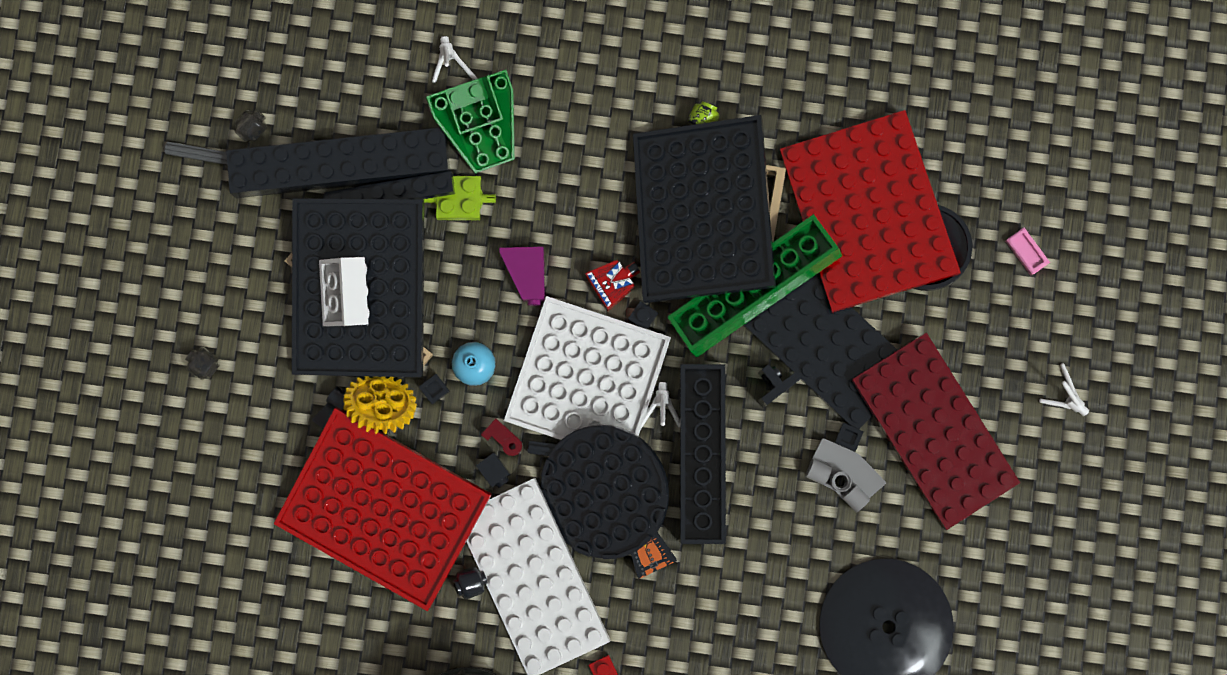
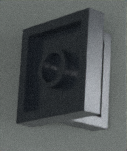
M768 364L758 374L771 391L759 399L758 403L762 408L767 406L801 380L802 377L796 371L782 382L780 371L775 366L771 367Z

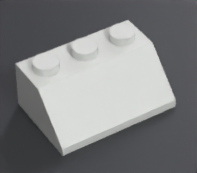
M365 257L319 260L323 326L368 324L369 309L367 307L368 287L366 285L367 266L365 264Z

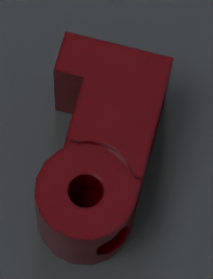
M496 418L481 434L487 441L493 437L503 446V451L509 456H516L522 451L523 446L520 439Z

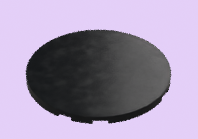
M612 425L584 427L560 440L545 461L541 473V491L564 541L578 553L588 557L592 556L603 559L621 558L645 546L653 539L662 526L669 502L666 473L654 450L633 432Z

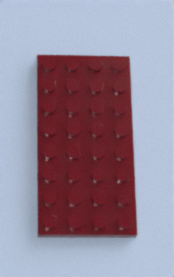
M927 332L851 379L944 530L950 529L1020 483Z

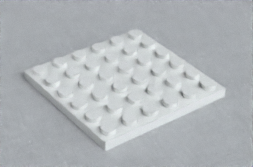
M546 296L504 421L562 440L568 434L578 429L592 425L618 426L639 436L671 337Z

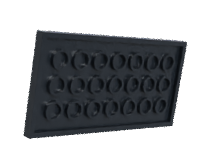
M817 274L743 325L793 373L797 371L802 377L801 381L848 425L860 429L873 415L851 379L897 349L852 307L832 313L821 278Z

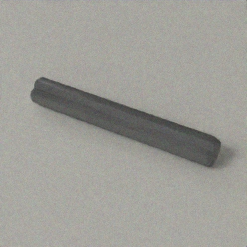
M167 142L164 147L165 154L227 165V154L224 151Z

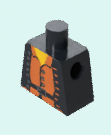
M658 532L645 546L631 554L638 579L677 561Z

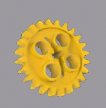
M364 376V380L358 377L356 383L351 382L350 388H346L343 409L347 410L346 417H351V423L358 421V428L366 426V432L372 428L375 434L379 430H383L384 434H387L388 429L395 433L397 427L404 429V423L409 425L410 419L414 418L417 404L415 403L416 397L413 396V390H408V384L401 385L402 379L394 381V377H389L388 379L386 377L373 376V378H370L369 376Z

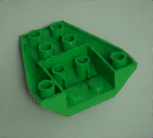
M507 70L490 74L425 97L432 118L473 173H478L515 159L513 88Z

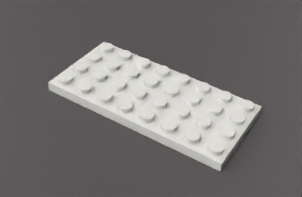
M536 478L489 499L466 542L480 572L484 571L488 582L486 586L527 675H540L609 643L611 640Z

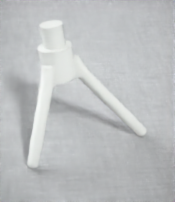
M441 37L440 54L432 82L436 83L443 61L444 65L448 67L449 60L455 59L472 80L478 79L459 58L455 50H453L452 44L449 43V37Z
M1062 363L1060 366L1066 381L1062 382V385L1069 397L1065 402L1040 399L1039 402L1072 409L1074 412H1079L1082 416H1085L1089 413V409L1084 406L1085 403L1078 396L1065 364Z
M660 382L659 389L656 391V397L646 412L642 427L656 406H660L662 426L665 425V406H668L675 422L680 427V419L669 398L667 383Z

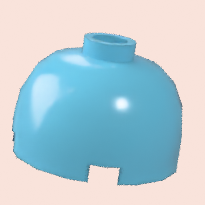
M469 342L460 346L454 353L452 370L456 378L462 383L471 386L481 385L493 376L496 363L492 351L484 344Z

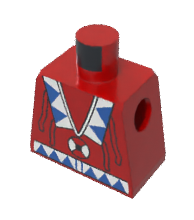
M616 260L585 273L601 302L609 311L634 289L631 278L641 272L635 262L623 268L620 262Z

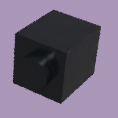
M492 453L476 465L491 487L497 485L500 488L509 481L507 477L511 473L496 453Z

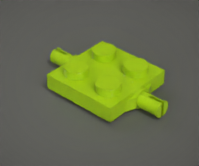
M453 176L455 194L423 199L425 200L424 203H435L437 220H480L483 203H496V194H483L481 190V176Z

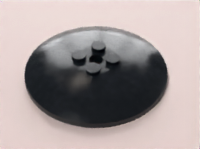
M880 558L868 560L851 567L833 583L821 607L819 631L823 649L833 667L841 675H935L949 654L953 641L954 622L952 610L945 593L928 573L905 561ZM887 620L892 621L894 624V629L890 633H885L882 629L883 623Z

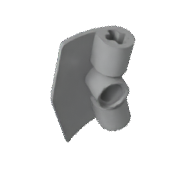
M824 438L820 441L805 475L806 478L836 491L856 513L870 501L871 496L886 484L882 477L858 453ZM839 475L845 480L841 488H838L835 484V479Z

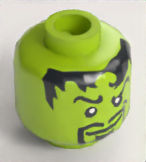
M704 101L701 104H695L688 118V123L695 125L718 121L720 115L716 111L717 107Z

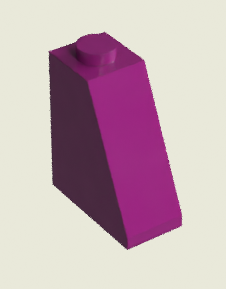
M499 248V252L523 302H527L528 306L541 305L540 302L545 301L544 248Z

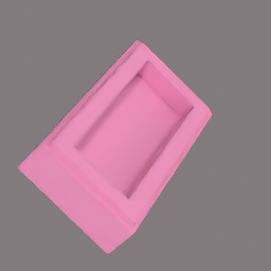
M1022 228L1005 240L1030 276L1050 263L1025 228Z

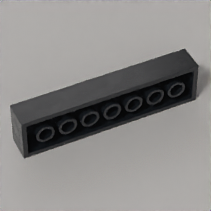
M725 364L680 365V544H726Z

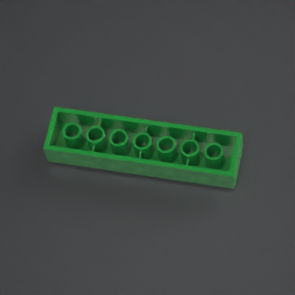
M814 214L772 243L776 288L695 297L668 316V319L696 358L842 257L840 249Z

